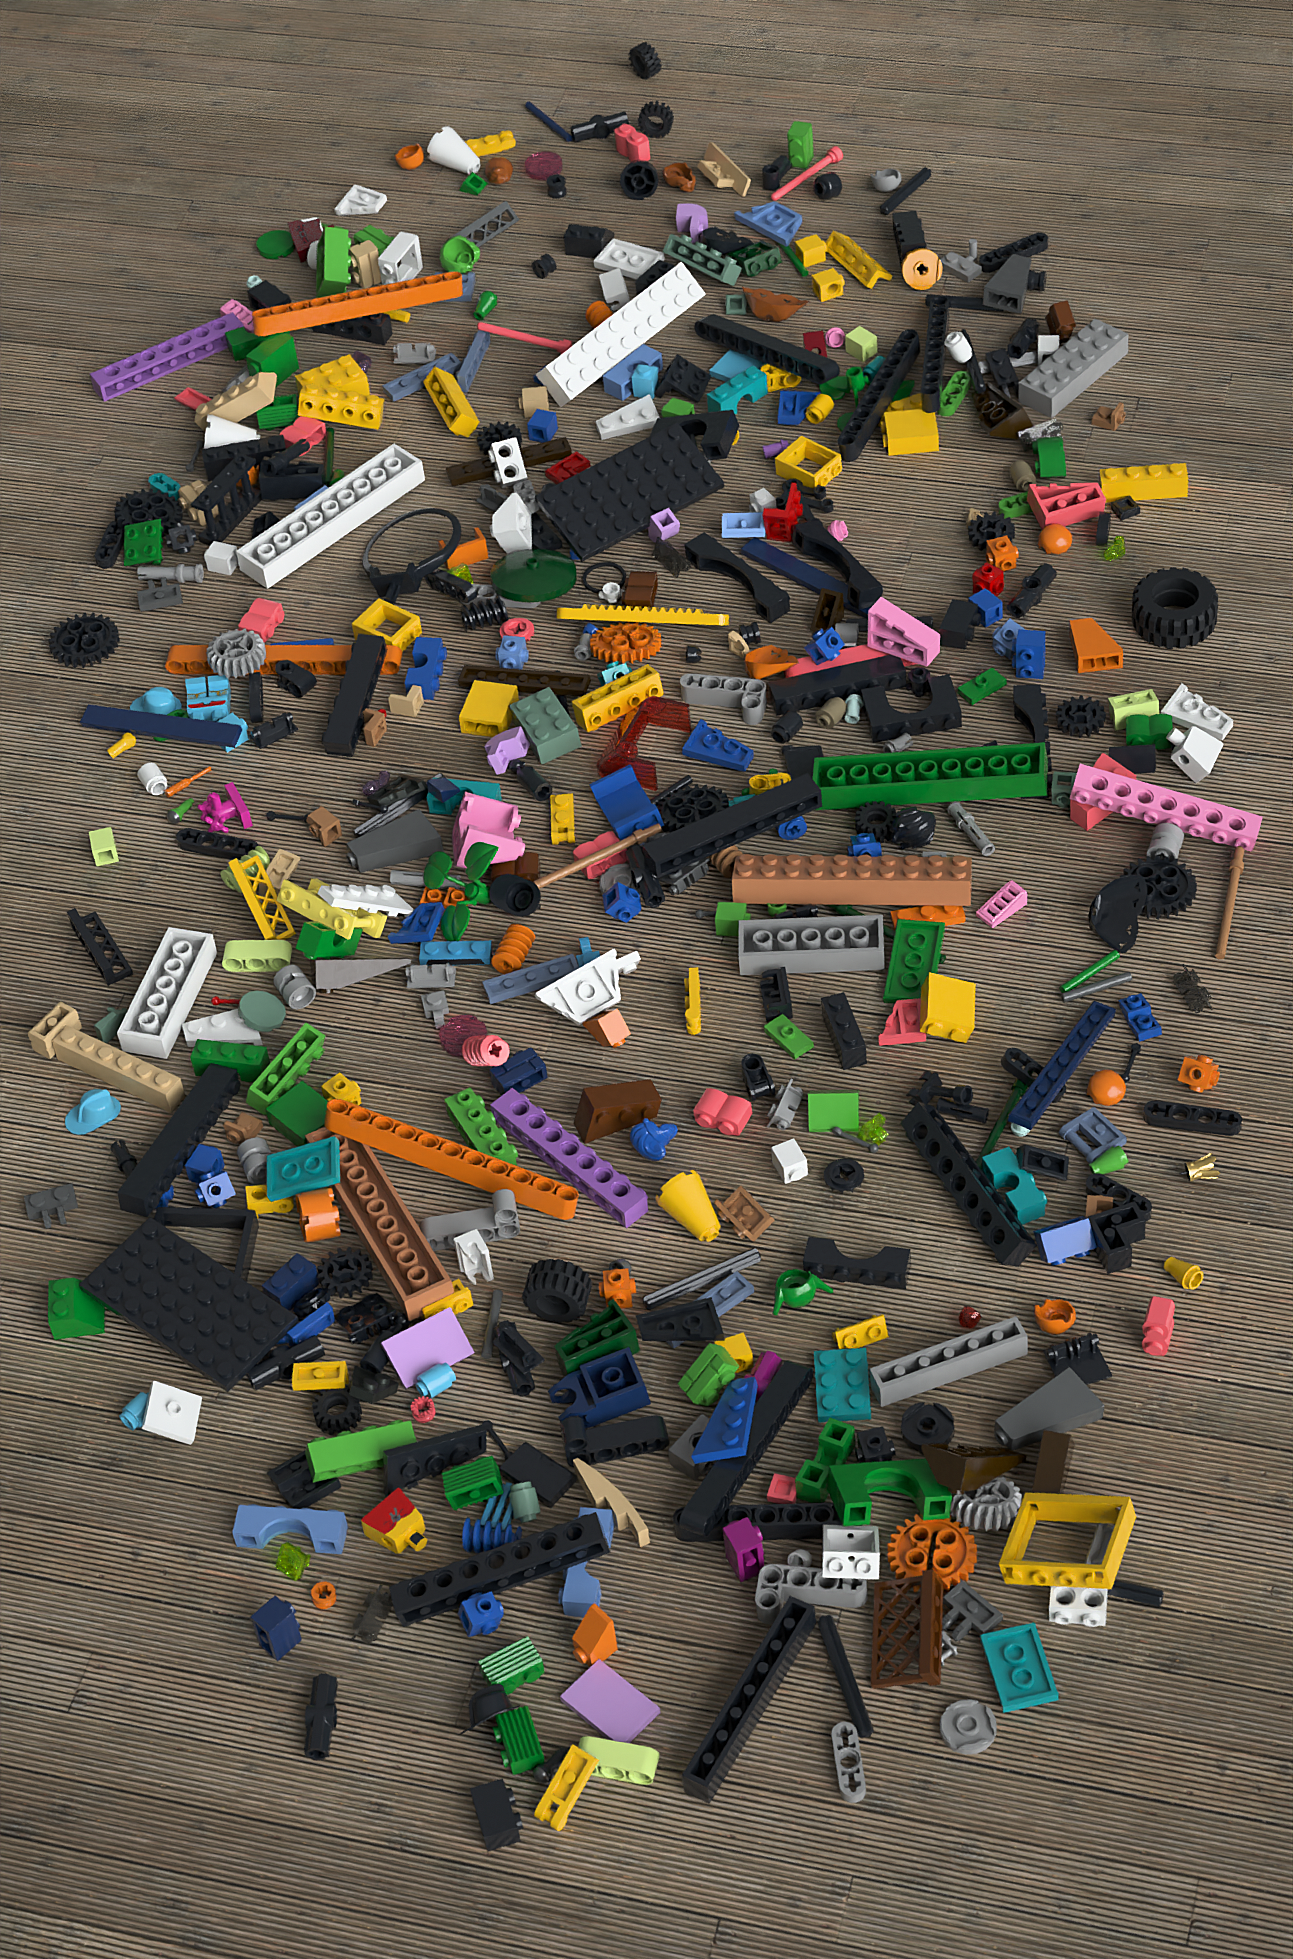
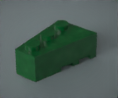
M614 1298L608 1302V1307L600 1314L595 1312L590 1316V1322L581 1329L577 1327L554 1345L558 1365L564 1376L580 1370V1366L627 1347L630 1348L632 1355L640 1352L636 1330Z

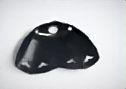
M717 227L703 230L700 243L707 246V251L710 252L712 248L722 254L740 250L754 244L746 237H737L733 231L726 232Z
M1129 875L1113 880L1096 894L1090 906L1088 914L1089 928L1120 953L1130 950L1135 945L1139 929L1137 916L1143 909L1147 896V885L1143 876ZM1137 882H1139L1140 892L1134 888ZM1139 899L1136 902V907H1134V904L1132 902ZM1095 907L1096 913L1092 915L1093 909ZM1131 925V934L1129 935V933L1126 930ZM1127 943L1126 945H1123V948L1121 949L1120 944Z

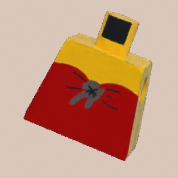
M400 1488L394 1490L361 1519L364 1535L396 1554L401 1553L408 1546H411L418 1552L427 1544V1538L422 1535L425 1531L423 1517Z

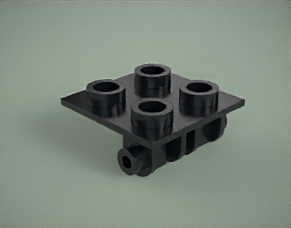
M375 1293L365 1296L362 1301L352 1306L342 1308L339 1313L334 1315V1319L350 1334L348 1335L350 1343L352 1345L355 1343L359 1345L369 1339L368 1334L370 1337H374L372 1325L378 1334L381 1330L394 1326L396 1310L383 1297Z
M1087 1333L1086 1336L1079 1339L1074 1337L1072 1341L1067 1339L1065 1343L1052 1344L1050 1348L1043 1350L1055 1377L1069 1367L1086 1385L1113 1377L1097 1345L1099 1344V1338L1096 1333Z

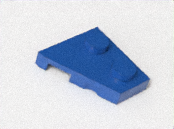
M780 391L778 424L799 425L806 417L807 407L820 392Z
M442 902L421 903L410 916H407L401 922L403 927L397 933L391 932L388 935L390 943L432 941L445 910Z

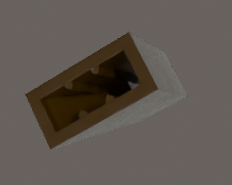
M1047 1430L1043 1431L1032 1493L1063 1494L1075 1446L1071 1435Z

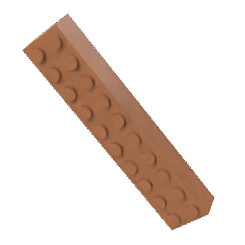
M751 854L736 856L732 875L733 903L971 906L972 857L960 855L955 857H941L938 855L930 857H918L915 855L906 857H894L892 855L871 857L869 855L849 857L846 855L822 856L818 854L812 856H799L796 854L788 856H776L773 854L753 856Z
M326 1127L305 1135L307 1144L336 1136L339 1140L340 1183L330 1185L329 1187L332 1188L333 1194L408 1320L411 1321L422 1316V1309L453 1294L454 1289L450 1277L371 1148L366 1144L334 1133Z

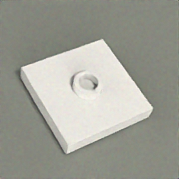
M153 1381L150 1385L141 1429L191 1445L195 1437L202 1397Z

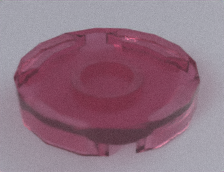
M538 152L529 156L525 161L526 174L528 173L529 177L536 180H547L549 176L559 175L563 169L561 157L553 152Z
M459 1015L449 1019V1023L445 1026L443 1024L440 1029L439 1038L442 1048L447 1053L463 1057L462 1045L468 1037L486 1036L488 1033L485 1023L477 1020V1017Z

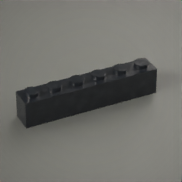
M358 634L356 642L352 644V655L350 660L346 662V673L344 678L342 677L340 680V691L338 696L336 695L334 698L333 712L328 716L327 731L323 732L322 744L329 755L353 757L365 721L363 711L365 708L369 709L388 651L383 636Z
M886 655L768 682L769 696L776 716H780L786 711L797 712L823 706L829 699L839 697L844 701L852 694L861 697V689L883 686L886 692L906 687V670L900 657Z

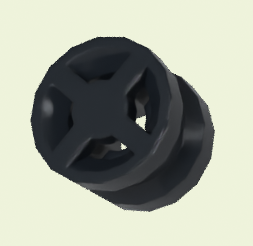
M556 174L547 178L546 183L549 187L547 191L550 198L559 199L567 194L564 176Z
M544 254L540 257V260L537 259L532 262V269L537 277L544 279L548 276V273L556 271L557 265L549 254Z
M1029 270L1028 290L1039 289L1040 291H1045L1046 271L1038 273L1034 270Z
M752 622L749 626L739 625V635L747 645L753 642L755 644L761 643L757 622Z

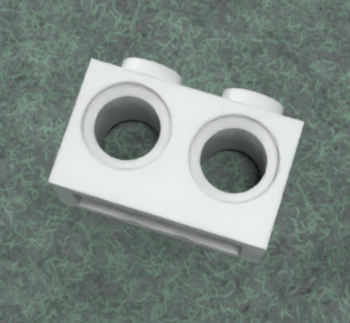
M516 437L492 443L488 455L490 462L495 463L496 470L494 471L496 482L501 484V488L527 480ZM506 449L510 455L503 458L499 455L498 451ZM511 469L515 472V476L509 478L504 474V471Z
M1051 1586L1049 1622H1056L1062 1625L1069 1623L1084 1624L1088 1627L1106 1626L1108 1589ZM1060 1602H1068L1069 1604L1063 1605ZM1089 1604H1095V1605H1097V1606H1096V1607H1090V1606H1088V1605H1089Z

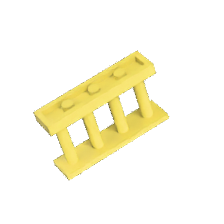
M287 879L283 880L277 902L312 921H318L336 930L335 933L346 939L351 938L354 928H362L366 934L374 938H380L387 916L379 911L377 913H370L358 907V910L330 906L318 895L321 886L330 885L319 879H311L308 890Z

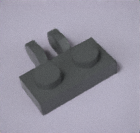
M163 577L160 581L161 587L155 588L153 580H148L149 589L137 591L140 611L183 604L179 583L167 585L166 577Z
M72 1183L24 1196L29 1220L43 1217L46 1229L52 1228L49 1215L57 1214L59 1222L63 1225L67 1224L64 1211L78 1208Z
M963 1580L943 1597V1603L951 1610L942 1618V1629L945 1631L956 1623L959 1617L964 1620L952 1633V1638L956 1641H960L965 1637L971 1628L980 1635L989 1633L1003 1620V1614Z

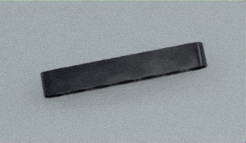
M833 1503L729 1505L707 1537L680 1528V1516L685 1507L678 1508L673 1514L675 1536L682 1542L724 1541L723 1528L735 1520H742L748 1517L752 1526H758L763 1540L823 1539V1525H842ZM849 1533L847 1536L852 1538L854 1535Z

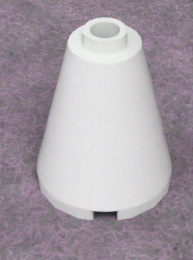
M449 126L441 128L444 131L440 134L437 132L429 143L427 152L430 153V156L428 158L435 163L468 175L472 172L476 173L480 168V159L454 129Z
M214 415L207 416L208 426L205 432L204 449L260 439V435L256 434L257 430Z

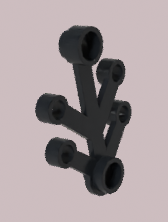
M794 478L786 480L782 484L784 493L781 497L775 498L776 508L780 510L786 509L791 483H796L797 490L801 492L800 503L803 504L802 514L806 522L817 520L823 526L820 519L814 517L809 507L819 509L824 513L833 511V501L831 499H824L826 498V488L824 486H816L815 488L803 486L800 480ZM802 494L814 496L817 500L803 497Z

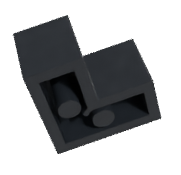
M1136 1202L1088 1216L1087 1218H1089L1097 1246L1094 1250L1106 1273L1110 1274L1131 1267L1132 1246L1130 1244L1145 1239L1146 1220Z

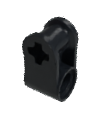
M282 660L275 665V671L278 674V687L288 691L297 698H302L317 685V680L310 671L299 667L292 661Z
M755 1053L745 1055L741 1061L742 1078L750 1101L754 1102L756 1098L769 1094L775 1096L774 1083L762 1057Z

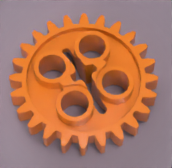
M618 622L617 626L610 624L609 628L602 627V630H596V634H592V638H590L591 653H593L594 657L598 656V660L605 659L606 663L618 661L623 664L629 661L633 664L634 660L642 662V658L650 659V655L655 656L656 652H660V647H662L661 633H658V629H653V626L647 627L646 623L639 625L638 622L634 624L627 622L623 625L621 622Z
M915 1514V1522L912 1523L910 1520L905 1519V1528L898 1525L896 1527L897 1534H891V1543H888L889 1553H887L888 1562H890V1571L895 1572L896 1580L922 1576V1571L928 1570L933 1534H937L936 1549L933 1553L932 1569L943 1580V1588L947 1593L950 1591V1585L956 1586L960 1583V1579L968 1581V1573H974V1564L977 1563V1544H974V1535H969V1527L961 1528V1522L955 1521L952 1523L951 1515L950 1518L923 1520ZM914 1562H920L921 1564L915 1565V1564H912V1563H914ZM946 1565V1566H949V1567H947V1568H941L940 1566ZM921 1585L913 1586V1592L916 1593Z

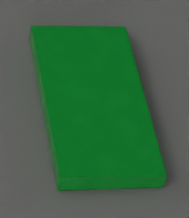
M897 919L883 995L884 1003L895 1004L897 1000L921 998V987L929 972L938 973L945 922Z

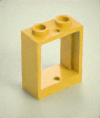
M800 436L775 458L776 475L786 480L791 478L798 479L803 483V486L815 488L816 486L825 487L829 481L842 471L841 454ZM807 458L823 467L815 474H812L797 467V465Z
M380 598L352 623L355 640H357L358 634L383 636L386 645L397 646L402 652L422 633L419 616ZM386 619L403 626L392 637L375 630Z

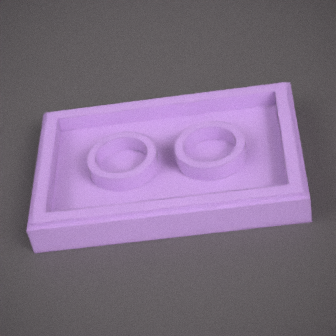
M451 1307L381 1342V1346L405 1390L418 1382L417 1376L436 1364L446 1362L449 1366H452L475 1353Z
M600 1659L560 1696L562 1703L606 1739L630 1743L660 1714V1707Z

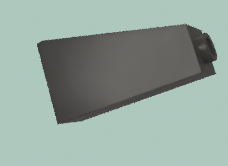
M1012 254L984 286L983 305L1021 314L1028 289L1031 258Z
M420 809L346 843L348 849L346 858L349 864L355 866L360 873L429 857L434 852H444L440 834Z
M1069 1367L995 1420L994 1436L1002 1446L1006 1445L1008 1449L1014 1451L1042 1441L1044 1430L1065 1433L1103 1418L1105 1405Z

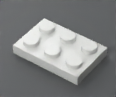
M613 238L595 258L594 267L605 271L620 268L622 276L637 279L659 259L664 261L665 254Z

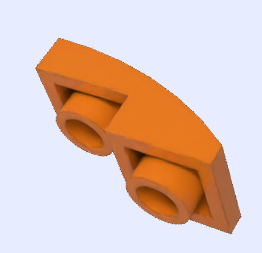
M425 886L419 905L421 903L442 902L446 909L450 905L456 906L458 901L469 899L465 895V891L449 887L448 892L438 889H429Z

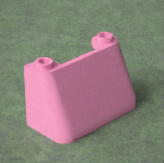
M464 792L452 830L454 865L463 869L467 868L464 864L465 855L471 845L476 842H485L499 847L490 864L513 861L518 856L522 857L525 843H523L522 837L517 836L514 839L513 833L514 828H518L521 821V815L518 814V806Z

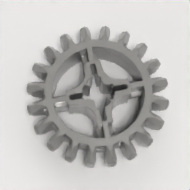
M237 628L235 631L228 630L227 633H220L219 637H213V641L209 642L206 652L207 661L213 672L218 673L219 676L225 675L227 678L231 676L237 678L242 675L245 677L247 673L253 674L254 670H260V665L264 664L266 658L265 643L259 634H255L253 630L247 632L246 628L242 631H239Z
M997 1477L977 1490L964 1491V1494L951 1493L950 1510L951 1515L956 1517V1521L964 1522L965 1527L973 1526L975 1530L981 1528L985 1531L988 1529L998 1531L999 1528L1007 1529L1008 1525L1014 1524L1022 1503V1494H1020V1489L1014 1486V1482H1006L1005 1477Z

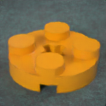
M918 248L906 254L902 262L901 273L905 282L911 287L925 290L932 287L940 279L942 263L931 250ZM920 264H923L924 267H927V270H924L923 274H919V271L917 270V267H919Z

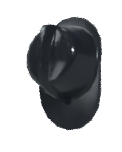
M504 874L496 878L491 884L489 891L490 899L497 908L505 912L525 917L541 908L539 904L541 900L540 890L531 881L517 875Z
M501 1684L480 1689L471 1697L468 1705L470 1727L460 1732L458 1736L494 1715L520 1707V1705L513 1707Z

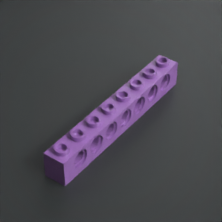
M231 312L90 373L93 389L105 402L228 348L225 332L244 327L243 323Z
M511 1088L490 1104L491 1112L498 1125L625 1228H628L649 1211L648 1196L642 1188L635 1187L630 1183L627 1176L615 1171L607 1160L600 1159L591 1147H585L580 1143L579 1139L573 1133L569 1134L564 1130L557 1120L549 1118L541 1107L534 1106L523 1093L519 1094Z

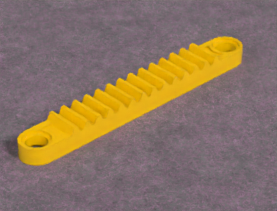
M584 604L582 608L557 607L556 610L557 619L729 626V615L704 614L702 609H696L694 612V609H687L685 611V608H679L677 611L676 608L668 610L665 607L661 609L653 607L651 610L650 607L642 609L641 606H636L635 608L627 606L625 609L624 606L616 608V605H610L609 607L601 605L599 607V605L590 606V604Z

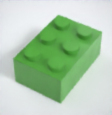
M325 227L321 234L316 250V298L345 293L347 285H350L351 273H348V267L351 264V256L348 255V250L351 247V238H348V230Z

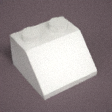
M517 492L512 493L492 515V524L490 525L492 537L496 538L499 546L504 549L507 555L521 550L532 549L531 512Z

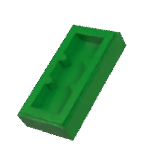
M990 668L958 687L957 694L969 704L974 705L1006 686L1007 679L994 668Z

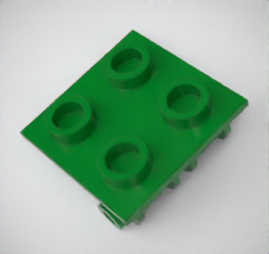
M161 519L124 526L125 567L152 562L153 565H161V561H163L161 551L163 549V545H161L163 543V527L161 526Z

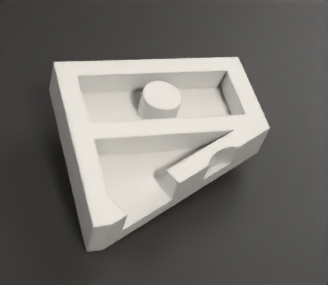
M354 184L334 210L338 216L373 214L381 209L387 198L385 194Z

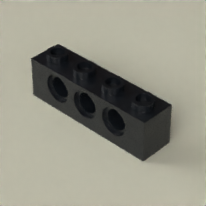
M385 313L312 326L313 332L385 346L393 334L390 314Z

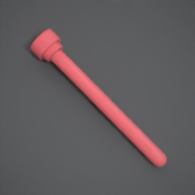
M837 146L830 148L823 159L771 195V199L773 201L778 200L829 163H838L843 159V153Z
M483 322L477 324V328L481 331L556 349L560 355L571 348L573 343L567 339L558 342Z

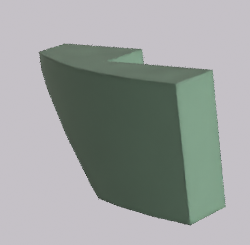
M108 1007V1015L94 1025L98 1040L107 1044L117 1035L118 1029L128 1011L126 1008L116 1010L113 1007Z

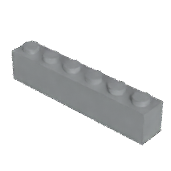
M1017 1316L870 1368L871 1389L881 1407L1028 1355V1336Z

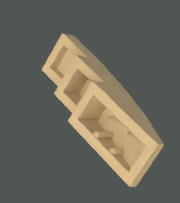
M579 1458L574 1459L575 1474L592 1506L597 1509L612 1510L614 1523L619 1531L629 1527L640 1547L649 1544L650 1539L647 1526L636 1509L618 1488Z

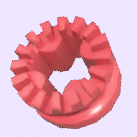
M422 1396V1398L418 1397V1399H414V1402L412 1401L411 1411L415 1421L426 1423L435 1417V1406L431 1398ZM424 1407L428 1408L427 1411L419 1413V1410H423Z

